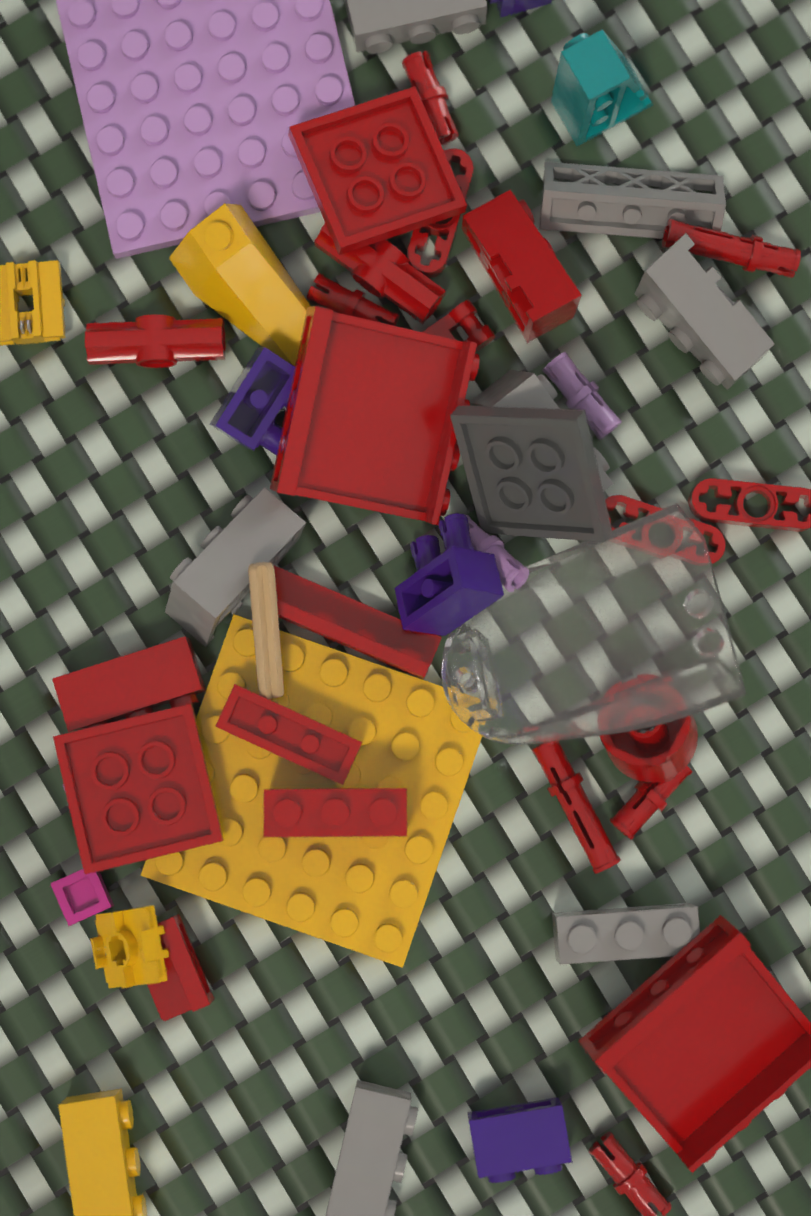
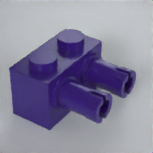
M266 347L257 348L210 422V425L247 449L254 451L255 448L261 445L277 456L282 426L275 423L276 415L283 407L287 408L295 367Z
M459 513L450 514L444 517L445 520L439 521L438 526L445 547V551L442 554L440 553L439 539L434 535L420 536L415 539L416 542L412 541L410 543L416 573L394 588L404 630L446 636L504 596L495 555L474 549L466 515Z

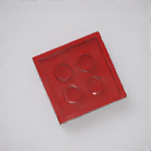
M416 86L289 127L288 136L339 255L463 214L466 211L467 203Z
M191 703L53 736L84 875L224 841L194 709Z

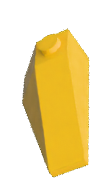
M225 203L192 228L169 259L196 297L260 346L266 347L295 367L307 307L311 306L240 204Z

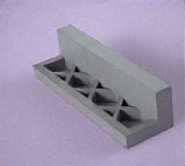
M545 162L540 229L662 239L668 220L674 219L686 224L721 231L726 208L723 176ZM553 179L572 180L573 183L553 181ZM603 183H613L618 186H608ZM649 186H650V187H660V188H662V189H664V190L651 189V188H649ZM693 190L712 191V194L697 193Z

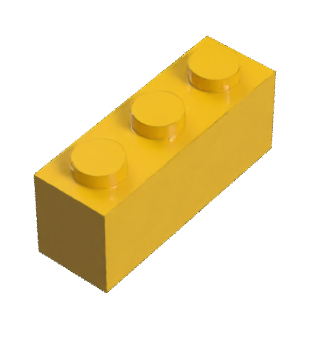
M122 1088L66 1097L58 1107L74 1216H147L145 1197L143 1194L137 1195L135 1177L140 1176L141 1171L139 1152L137 1147L130 1148L128 1129H133L134 1126L131 1101H123Z

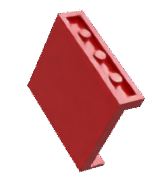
M318 306L307 307L270 489L277 493L292 496L298 495L438 525L440 515L445 516L450 503V490L446 489L449 472L456 469L460 457V450L458 444H456V435L450 415L458 406H470L469 399L465 398L469 381H474L479 369L480 356L475 354L477 343L458 341L336 313L334 310Z
M722 915L715 919L578 1040L594 1062L610 1077L692 1173L703 1163L711 1160L724 1144L738 1132L747 1128L752 1119L770 1103L780 1098L789 1086L807 1070L811 1069V1022L750 949L751 944L743 934Z

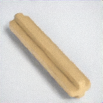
M257 562L249 565L248 573L258 692L260 696L272 699L282 697L284 694L275 569L270 562Z

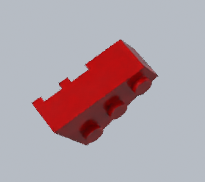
M508 190L464 214L461 229L523 337L529 343L574 318L582 294L557 259L548 240L542 237L534 225L535 220L527 203L523 199L518 201L512 191Z

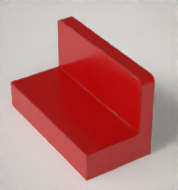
M180 914L157 923L158 926H164L165 934L160 935L162 950L168 949L169 957L164 958L168 980L147 984L160 1018L163 1021H167L190 1010L192 1012L210 1005L214 1000Z

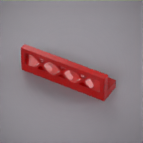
M274 565L278 618L417 678L425 679L442 637L434 634L404 630L401 619Z

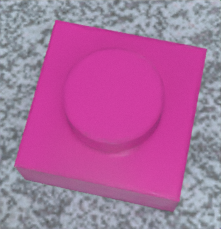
M81 869L50 883L68 926L114 906L99 871L84 875V870Z

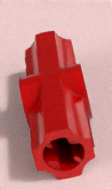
M325 223L314 241L318 249L349 270L352 278L366 291L380 299L386 297L421 324H424L431 318L446 295V290L411 266L405 254L387 240L339 255Z
M144 315L137 317L135 322L87 323L85 331L87 361L90 365L136 363V365L145 368H167L177 365V361L225 360L226 335L223 318L176 320V318L168 315Z

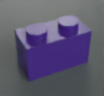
M559 1097L467 1113L478 1179L488 1177V1182L490 1183L506 1182L515 1179L516 1172L534 1169L537 1175L552 1174L563 1169L562 1164L572 1162L563 1106Z

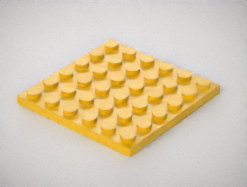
M233 614L196 718L224 841L147 859L140 876L403 968L493 704L279 630L284 694L282 697L269 700L363 742L344 785L339 784L215 727L234 684L259 695L253 622ZM407 788V836L264 837V789Z

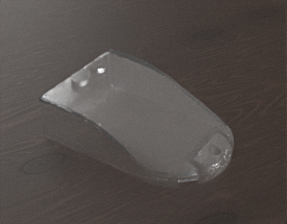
M677 503L612 530V533L605 542L586 541L526 566L529 569V576L518 590L515 588L514 592H508L502 585L504 592L502 598L459 626L456 633H449L441 664L444 693L449 705L459 719L482 737L494 742L510 745L570 740L633 731L668 723L747 695L705 537Z

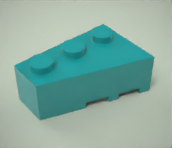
M603 29L591 36L587 33L579 34L564 45L560 55L551 103L576 146L587 142L654 105L627 58Z

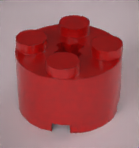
M657 676L637 677L638 680L625 684L622 682L614 686L602 700L597 714L600 739L611 761L620 772L642 782L666 783L681 772L693 758L698 743L697 725L687 700L676 685ZM642 729L647 730L645 733H640Z

